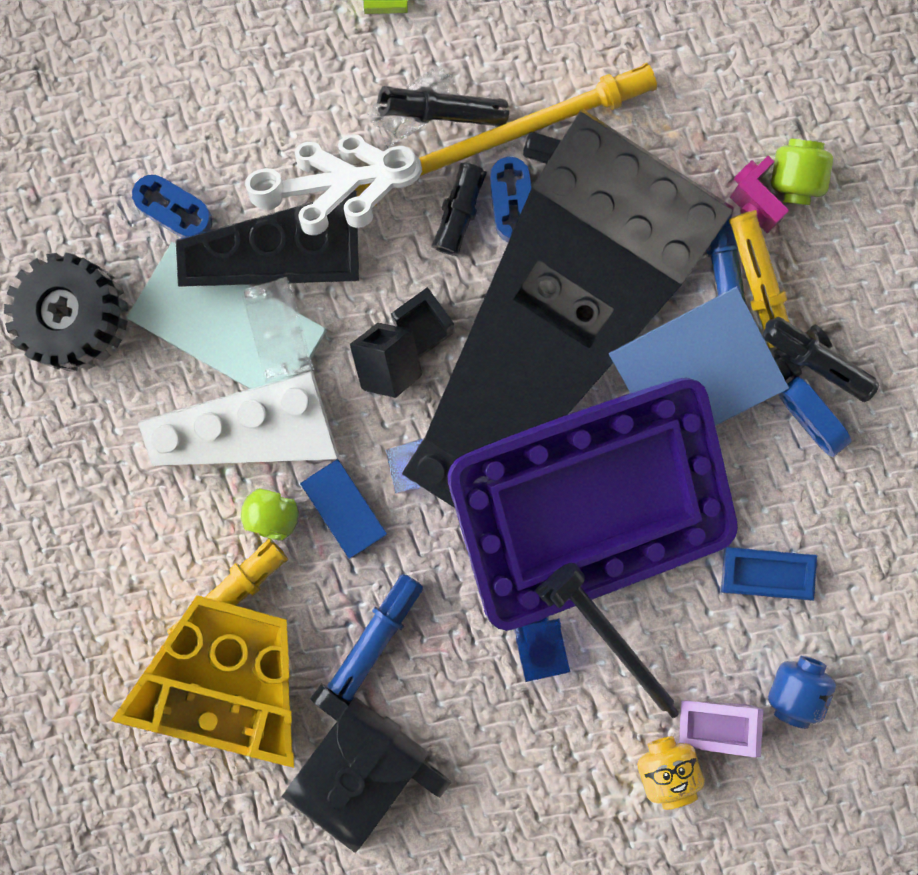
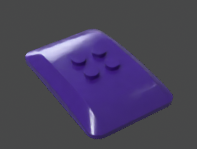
M687 377L668 381L597 404L471 451L457 458L450 466L448 473L449 489L485 615L491 624L505 631L518 629L575 607L570 598L561 608H558L555 604L548 606L535 592L537 587L542 585L557 569L565 564L575 563L585 574V580L581 587L593 600L723 550L732 543L738 531L736 513L709 396L705 387L699 381Z

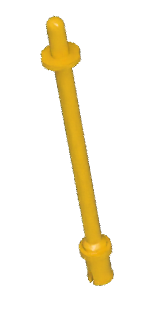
M644 63L640 67L614 77L610 74L602 76L596 88L420 157L422 167L420 176L525 136L530 132H535L576 116L581 109L588 111L601 105L606 108L609 107L611 110L622 107L623 101L649 91L657 90L654 72L648 63ZM371 183L359 185L355 189L357 191V197H359L370 186Z

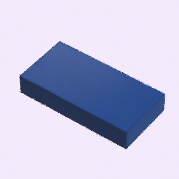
M336 459L300 483L349 559H352L388 535L339 459Z
M726 547L723 553L721 593L814 601L817 555Z

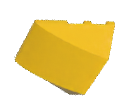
M196 595L119 707L111 722L294 768L291 738L292 714L289 698L290 675L287 620Z

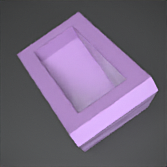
M681 701L679 743L691 744L695 749L761 757L763 709L746 704Z

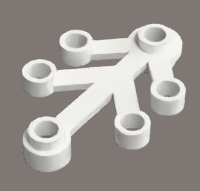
M352 134L343 137L338 143L341 159L321 150L320 146L315 142L302 143L295 149L296 161L302 171L311 172L319 169L325 173L281 180L280 174L275 170L268 168L259 169L247 177L245 186L252 204L262 210H272L278 207L282 202V198L326 191L313 204L303 207L298 215L302 230L308 235H318L327 229L329 224L327 215L359 185L371 183L359 197H353L344 204L345 217L350 226L360 228L368 225L373 220L372 208L392 188H403L418 180L422 173L421 162L414 152L407 147L395 146L382 151L365 143L361 136ZM364 161L370 166L357 168L351 164H357Z

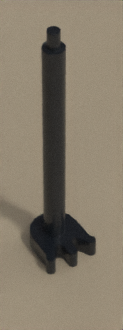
M575 563L563 565L542 585L535 589V592L548 606L555 604L558 608H561L570 598L662 711H667L672 718L678 716L679 712L673 706L674 700L582 589L581 585L585 580V574Z

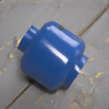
M800 656L798 662L785 661L781 663L768 695V701L775 709V717L787 724L804 729L809 728L810 724L822 722L825 719L836 690L835 681L830 675L825 673L827 665L808 656Z

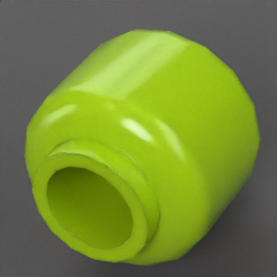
M789 139L788 145L777 149L771 186L775 191L785 193L783 202L810 205L811 197H822L828 192L833 156L830 152L824 150L825 143Z

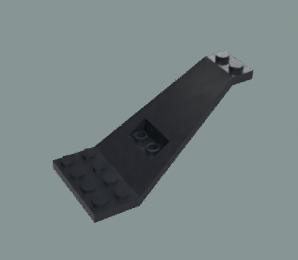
M581 109L531 188L427 433L401 474L455 508L448 485V473L454 461L471 451L568 415L613 364L609 353L633 341L682 286L733 212L734 207L584 109ZM544 280L552 281L556 291L550 294L545 293L541 289L540 283ZM588 305L593 309L594 315L584 318L579 314L578 307Z

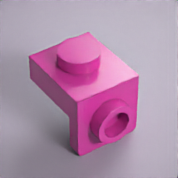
M769 155L759 165L751 160L735 176L733 180L738 185L730 196L741 208V214L753 210L757 211L759 225L767 234L789 211L759 181L775 162Z

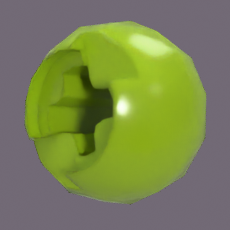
M260 488L255 489L246 497L241 507L243 528L245 531L259 533V536L278 541L285 540L293 533L298 524L299 510L296 501L280 497L281 494Z

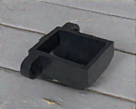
M321 683L310 699L337 722L281 797L340 843L356 853L411 778L439 798H441L452 782L425 760L428 751L400 731L401 726L387 716L384 719L357 697L349 703L339 694L337 695Z

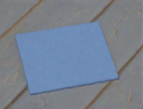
M737 286L609 353L630 393L679 378L687 377L699 381L708 393L715 426L789 389Z

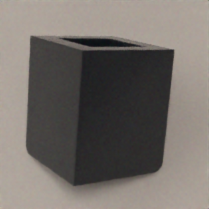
M428 287L391 313L392 322L395 326L412 329L419 358L455 333L453 321Z
M376 323L350 343L360 386L364 391L396 398L422 376L412 329Z

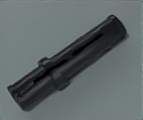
M382 86L377 99V104H387L386 107H378L380 115L411 117L418 123L427 124L432 120L499 127L506 124L509 118V110H498L499 107L507 108L509 106L507 100L503 98L492 99L438 93L433 88L421 86L417 90Z

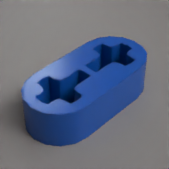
M516 157L501 158L493 165L490 174L495 228L497 234L506 242H509L512 235L511 226L503 225V221L509 220V206L517 205L518 216H520L532 188L528 166ZM513 169L514 176L522 177V179L516 181V195L508 196L506 183L503 181L498 182L497 180L504 177V170Z
M146 175L135 183L132 190L133 202L140 212L181 238L211 230L213 225L212 215L200 199L158 175ZM160 187L159 192L169 202L168 206L164 207L154 201L147 206L148 200L144 196L147 190L155 192ZM178 208L188 214H193L197 209V216L200 218L201 223L198 226L190 224L187 229H184L185 222L176 214Z
M796 377L787 383L789 389L779 393L780 399L826 454L835 457L851 444L852 439L848 431L808 383L800 377Z

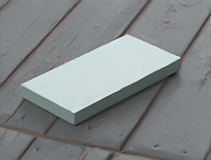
M173 242L169 245L126 317L132 323L249 389L302 374L327 332L326 328L250 285L178 287L176 244Z

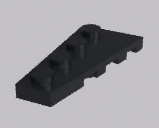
M354 190L327 215L328 227L318 235L306 234L302 230L298 216L303 207L314 203L310 202L177 239L178 287L359 281L358 228L352 227L347 223L344 213V204L349 199L357 197V191Z

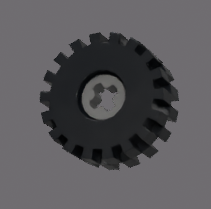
M57 253L46 254L47 263L38 258L29 262L33 271L28 273L21 269L15 276L21 281L18 289L10 285L7 291V295L14 297L13 305L4 304V314L13 317V321L5 323L7 333L18 336L12 340L16 348L25 351L24 355L31 360L66 371H78V367L88 370L96 367L93 361L94 358L103 362L111 355L106 348L109 345L118 348L122 339L115 336L118 329L126 330L128 324L127 320L120 318V312L129 311L128 303L118 297L124 294V291L120 284L112 281L115 277L100 266L71 253H65L64 257ZM67 302V306L73 309L70 317L64 316L61 319L59 315L55 314L57 313L56 308L65 306Z

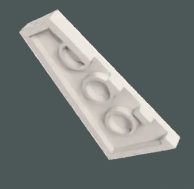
M313 371L138 422L152 466L332 460L339 457Z

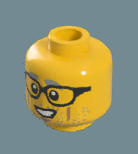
M674 736L660 738L648 743L649 752L642 755L637 764L647 798L653 803L662 804L665 810L679 808L698 800L697 792L703 788L705 780L695 748L688 743H676Z

